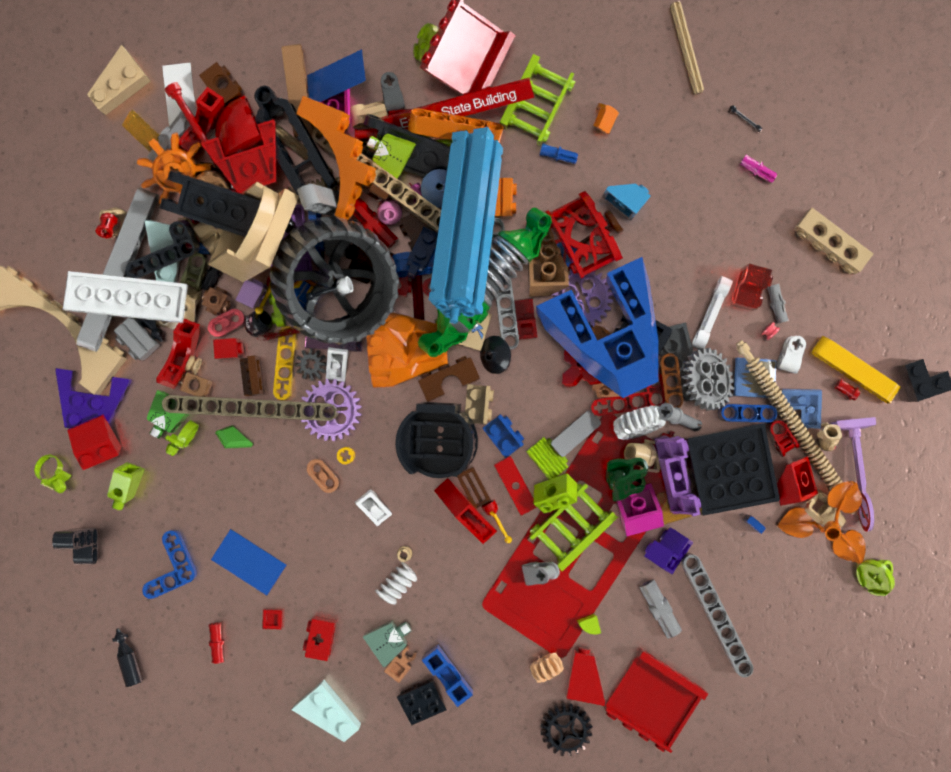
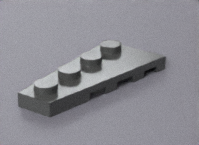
M685 322L670 326L673 329L672 334L660 354L663 357L665 354L670 353L678 358L683 397L686 401H690L691 393L686 394L688 387L683 386L686 380L682 378V376L686 375L682 369L687 368L684 362L688 361L687 356L692 355L693 352ZM657 330L658 339H659V337H660V335H661L662 332L659 331V330ZM667 357L664 360L668 368H672L676 362L673 357ZM673 376V378H674V380H675V382H676V384H677V383H678V379H677L675 376Z

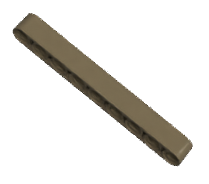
M177 395L166 396L162 401V407L166 412L183 414L333 421L339 413L338 408L334 404ZM172 399H175L177 406L172 410L169 403ZM191 400H194L197 404L193 411L189 408ZM211 401L216 403V409L213 412L208 409V404ZM230 402L236 405V409L232 413L227 409ZM249 403L255 405V411L252 414L247 411ZM269 404H273L275 407V412L271 415L266 412V407ZM288 405H292L295 410L291 416L285 412ZM307 406H312L314 409V414L311 417L305 414ZM327 407H331L334 410V414L330 418L324 415V410Z

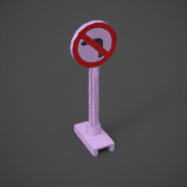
M872 417L832 422L831 424L838 425L841 430L849 431V438L852 441L857 485L862 495L858 516L863 530L869 532L874 527V510L871 499L866 493L860 429L876 425V419Z

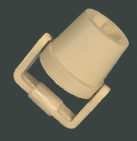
M645 440V443H629L624 450V458L626 460L642 458L647 462L649 472L658 473L660 471L658 454L653 445L655 441Z
M818 490L817 495L807 500L805 512L818 524L825 526L828 521L835 520L837 508L831 507L828 504L827 496L821 490ZM819 498L824 504L815 512L812 507ZM839 512L838 524L841 528L845 524L846 518Z

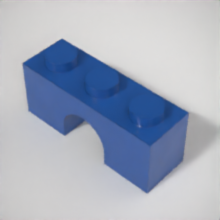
M438 644L423 655V663L433 676L436 675L445 687L446 693L457 707L473 696V689Z

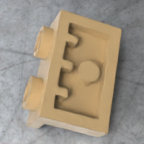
M467 384L465 413L472 419L473 423L487 424V421H491L492 409H488L489 402H493L494 390H490V386Z

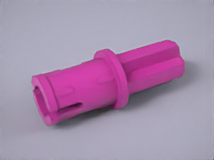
M747 154L740 163V166L753 172L754 176L758 175L770 183L774 182L777 177V173L764 166L763 162L759 163Z

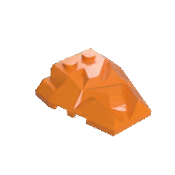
M393 312L389 314L383 326L381 325L375 330L373 335L367 336L369 373L371 374L373 388L392 387L448 364L447 351L437 357H430L418 346L420 336L437 331V323Z

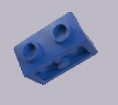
M500 414L485 425L483 430L506 459L524 445L522 443L524 438L518 430L514 432L510 427L513 424L506 415L503 417Z

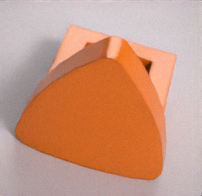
M598 103L596 109L599 110L593 126L601 132L609 134L619 112L609 105Z

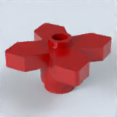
M564 350V361L571 366L563 373L562 384L565 387L576 386L580 380L587 381L590 385L601 384L598 379L588 373Z

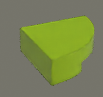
M595 614L577 620L579 626L585 632L594 635L601 634L599 622Z

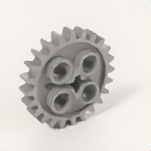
M702 348L693 351L692 355L687 356L688 361L684 362L687 368L682 369L686 373L685 376H682L686 380L683 386L688 387L686 394L691 393L690 401L695 400V406L700 405V409L709 411L725 407V403L730 402L728 397L733 396L730 390H734L731 383L735 382V380L730 377L733 375V372L728 370L731 365L725 364L727 358L722 359V353L717 354L716 349Z

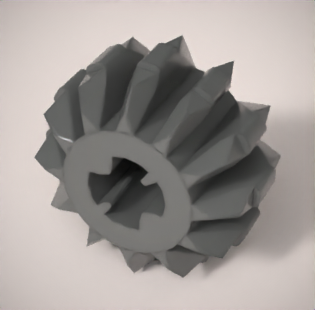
M309 348V354L302 350L304 357H296L298 360H301V363H295L296 367H301L297 370V374L303 373V379H306L309 375L310 381H313L314 374L320 379L321 375L319 372L326 373V370L322 369V366H327V362H322L326 356L321 355L319 357L320 350L314 353L313 348ZM309 360L313 362L315 360L316 363L314 364V369L307 367L309 365Z

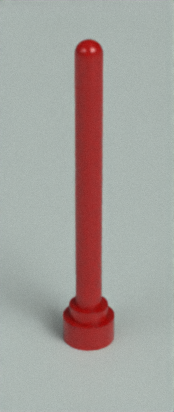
M173 82L166 86L164 89L168 97L175 99L200 142L207 141L206 135L181 96L182 89L178 82Z

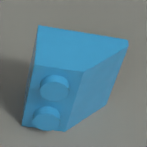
M626 184L608 186L602 197L632 220L651 195L648 194V189L643 185Z

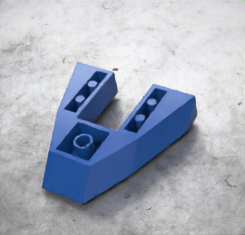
M643 257L607 273L606 281L629 324L628 327L597 341L572 290L536 306V313L544 329L588 373L622 398L658 382V333L650 281Z

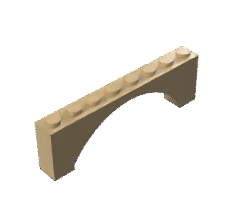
M0 266V311L14 307L42 309L61 321L69 330L76 343L83 325L77 321L79 318L70 311L68 313L62 309L63 305L59 302L49 300L47 298L48 294L43 290L33 288L31 281L25 277L21 279L17 276L18 272L12 267ZM105 337L97 352L77 345L82 367V378L79 384L95 395H100L112 380V377L115 376L128 359L123 355V350L117 346H110L108 344L109 340Z

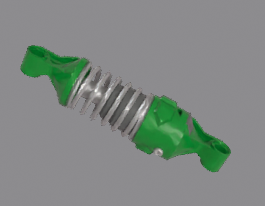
M531 208L526 215V228L500 231L497 234L496 239L493 240L502 250L500 253L493 247L490 250L496 257L494 260L489 258L485 297L482 303L483 313L473 317H466L461 313V316H458V323L453 324L450 323V318L445 317L437 309V331L420 336L418 340L420 349L430 357H437L443 352L445 353L452 345L459 344L467 339L468 333L488 316L489 307L492 306L491 301L498 299L499 292H504L503 284L511 285L508 277L517 278L515 270L523 271L521 263L528 264L533 258L538 257L541 242L547 235L552 222L550 215L538 208ZM515 261L519 267L512 264V262Z

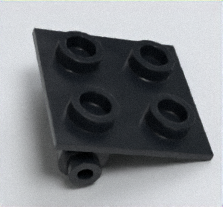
M427 680L421 686L417 684V688L411 687V689L404 692L401 691V694L396 696L411 726L447 710L436 689L434 680Z

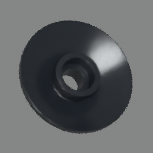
M490 336L484 340L480 351V359L484 368L490 373L500 374L509 367L511 350L508 343L502 337Z

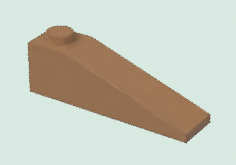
M551 229L548 230L547 235L541 242L538 257L533 258L528 263L529 297L550 296L569 287L568 267L561 256V251L554 240Z

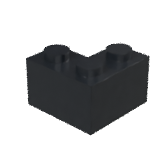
M924 359L913 360L897 366L909 402H919L951 391L949 372L942 371L929 375Z

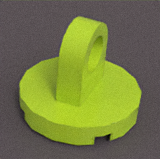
M427 23L420 29L417 35L419 39L418 44L415 43L413 47L415 59L421 61L422 56L428 51L430 40L438 31L436 25Z
M865 560L856 570L860 585L862 587L865 586L872 595L886 596L895 586V580L892 575L893 564L889 560Z

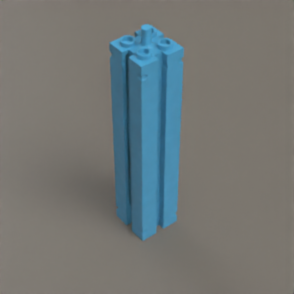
M488 127L474 129L473 133H468L467 130L452 133L453 142L450 147L430 286L431 292L429 293L428 300L445 317L450 318V323L453 324L458 323V316H461V313L466 317H473L483 313L482 303L485 297L502 162L501 155L503 154V147L498 140H494V135Z

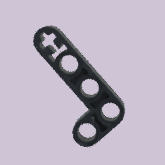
M187 220L173 222L169 227V232L174 244L128 263L125 269L126 274L130 278H140L198 253L200 244L191 224ZM178 224H180V225L183 226V228H184V233H183V234H180V233L178 232V230H177ZM187 242L192 245L191 252L187 251L185 247ZM169 250H172V251L174 252V254H175V258H174V259H171V258L169 257V255H168V251H169ZM152 257L157 260V266L151 263ZM140 265L144 266V268L141 270H135V268Z
M74 528L54 532L52 544L55 550L73 549V562L75 565L96 564L98 557L96 528Z

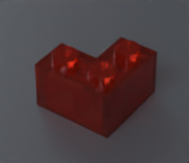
M748 264L741 268L731 305L751 311L761 307L763 302L762 291L770 287L773 280L772 270L753 264Z

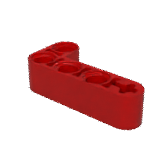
M658 372V382L654 386L650 385L644 388V392L634 393L625 398L617 396L596 399L591 402L589 409L596 416L631 412L646 406H655L651 401L653 394L659 395L660 402L656 406L660 407L665 403L662 375ZM634 397L641 399L639 407L633 406L632 400ZM616 399L622 402L620 410H616L613 407V402ZM606 400H609L608 407L610 412H608V408L601 409L600 413L598 412V410H594V406H597V402H599L600 405H607Z

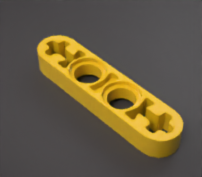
M284 326V327H282L280 330H284V329L291 328V327H290V326ZM297 334L289 337L288 343H292V347L282 345V342L286 343V337L281 336L278 338L273 394L279 400H287L292 393ZM285 348L291 351V357L288 359H283L281 356V351ZM283 367L289 369V376L287 378H282L279 375V371ZM278 380L289 381V384H284V390H287V394H284L283 397L277 392L282 388V383L278 384Z

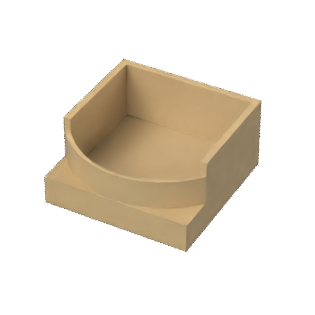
M258 182L242 192V194L261 200L253 223L245 237L223 230L208 265L242 282L270 268L299 198L293 192L284 189L276 193Z

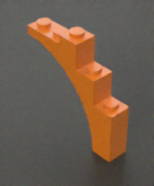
M303 96L296 114L312 123L329 142L336 157L340 176V193L335 216L349 220V217L354 213L355 202L361 195L362 184L369 187L376 177V168L357 161V157L360 156L363 150V142L344 134L350 123V115Z

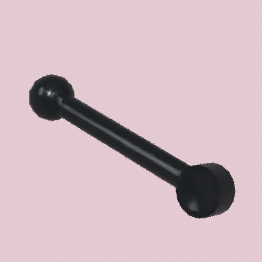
M730 106L729 111L731 113H736L739 117H741L743 120H745L747 123L753 126L757 132H761L763 130V128L760 125L755 124L753 121H751L749 118H747L745 115L739 112L736 106Z

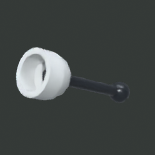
M348 276L343 277L337 281L335 287L316 293H307L306 299L311 301L314 297L336 290L342 294L353 292L352 281Z

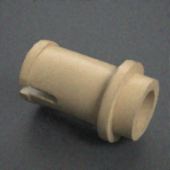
M402 546L397 551L399 561L405 562L411 559L412 550L408 546ZM401 552H406L408 556L403 557Z

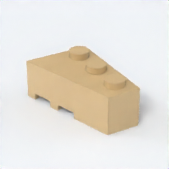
M121 45L87 95L104 115H107L151 81L130 53Z

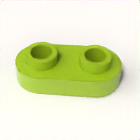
M271 292L269 302L270 305H273L274 312L271 313L272 322L277 327L286 326V319L276 306Z

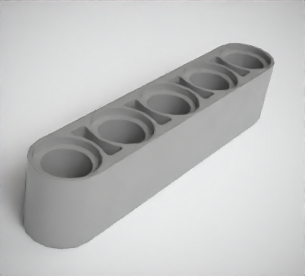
M308 184L297 189L304 210L335 216L339 201V191L316 184Z

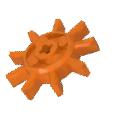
M176 132L171 136V148L164 150L154 138L148 142L158 155L154 161L147 158H139L137 160L138 165L152 168L153 177L146 179L141 184V187L148 188L157 183L163 188L159 201L160 204L162 198H169L170 192H178L180 194L182 190V184L167 179L170 169H178L179 172L196 177L197 172L209 171L213 168L210 163L196 164L192 156L198 152L201 146L199 142L193 144L187 152L179 149V135Z

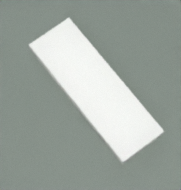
M68 271L63 310L183 323L188 285Z

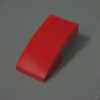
M533 298L514 300L519 340L537 338Z

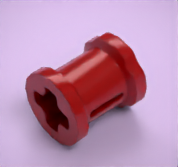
M111 213L101 214V222L96 227L95 232L98 236L109 239L113 236V227L117 225L118 219Z

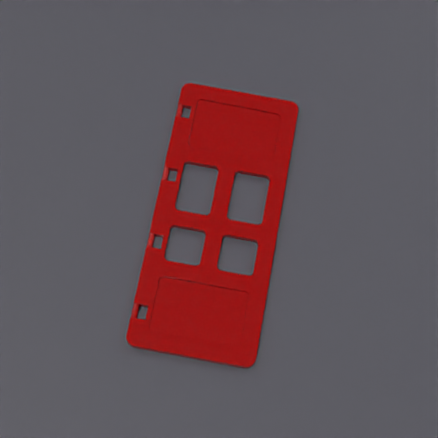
M613 414L601 416L599 419L601 425L589 435L565 472L576 483L583 481L602 494L597 505L604 512H609L612 506L616 504V501L612 499V490L605 479L607 462L613 459H625L624 450L629 443H645V440L653 441L646 435L628 440L618 439L613 422L618 417ZM599 431L603 436L597 444L592 439ZM636 465L633 469L640 470V466ZM660 468L658 473L648 471L644 479L646 481L645 485L652 484L659 505L662 508L668 498ZM638 481L632 483L635 486L641 485ZM555 510L545 514L540 511L482 601V606L484 610L548 652L556 653L558 657L564 658L583 631L577 620L594 614L646 531L626 536L622 542L606 532H603L594 540L613 553V558L592 590L586 589L569 577L570 571L581 554L563 571L559 569L560 574L558 578L549 580L545 584L527 586L524 580L522 565L531 562H545L533 554L540 539L537 537L534 543L528 541L531 534L530 530L537 523L541 525ZM566 510L556 517L578 531L576 539L579 538L581 540L586 535L584 533L585 530ZM592 511L585 520L590 525L595 526L599 522V517ZM550 524L543 530L544 533L547 531ZM503 581L507 585L505 586L503 591L499 593L498 591H496V588L498 587L500 582Z

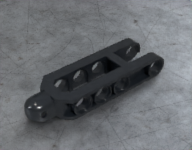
M260 86L254 94L255 101L259 106L255 118L256 123L260 124L270 121L278 113L286 112L289 117V123L294 126L299 135L297 136L298 139L303 142L308 151L307 155L309 158L295 166L276 132V159L295 193L298 195L297 189L306 185L300 173L312 165L317 173L322 176L328 186L327 188L332 189L337 186L336 179L304 122L296 114L295 106L286 99L277 98L275 92L269 86Z

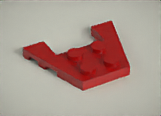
M275 119L257 124L264 145L227 157L224 155L218 137L201 142L202 147L211 156L212 160L237 192H244L256 182L263 186L276 182Z

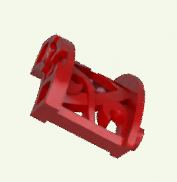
M586 191L579 193V198L551 212L549 210L545 211L552 219L549 229H553L571 261V264H569L571 271L580 278L613 261L617 262L623 259L614 237L610 236V232L605 229L608 225L601 212L596 210L594 201ZM585 215L590 217L588 220H583ZM559 219H563V220H564V221L561 222V223H560V222H557V220H559ZM576 221L584 226H596L590 234V245L571 238L572 229ZM600 236L602 240L600 242L596 240L597 246H594V237ZM571 247L577 249V251L575 252V254H574V252H573V250H572ZM588 253L592 254L594 263L582 268L579 258L584 257L587 263ZM596 254H609L608 256L597 261Z

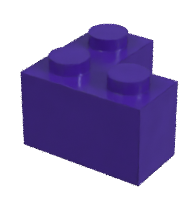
M670 527L661 535L660 543L654 540L653 543L647 546L644 557L673 575L693 542Z

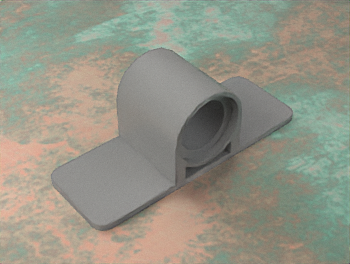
M588 410L565 428L551 442V445L560 456L564 457L601 425V421L591 410Z

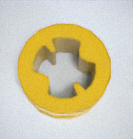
M350 447L341 448L337 452V460L341 464H349L355 458V452ZM345 450L351 456L350 459H346L347 461H344V457L341 456V453H345Z

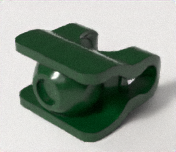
M613 459L607 462L605 479L612 490L613 501L626 499L629 495L637 494L644 490L646 484L644 477L648 472V464L644 459ZM636 465H640L643 467V469L634 470L633 467ZM638 481L641 485L635 486L632 483Z

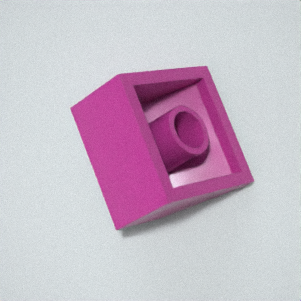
M652 484L645 485L644 490L640 493L632 494L626 499L616 501L626 536L664 527L663 513Z

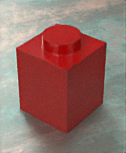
M238 338L213 340L214 359L241 358V354L244 353L243 342H240Z

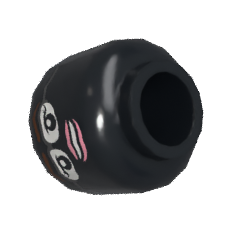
M265 310L261 314H257L254 311L244 319L245 330L253 337H260L269 332L273 325L272 317Z

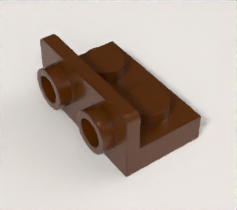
M253 355L241 358L240 368L244 396L264 394L259 356Z

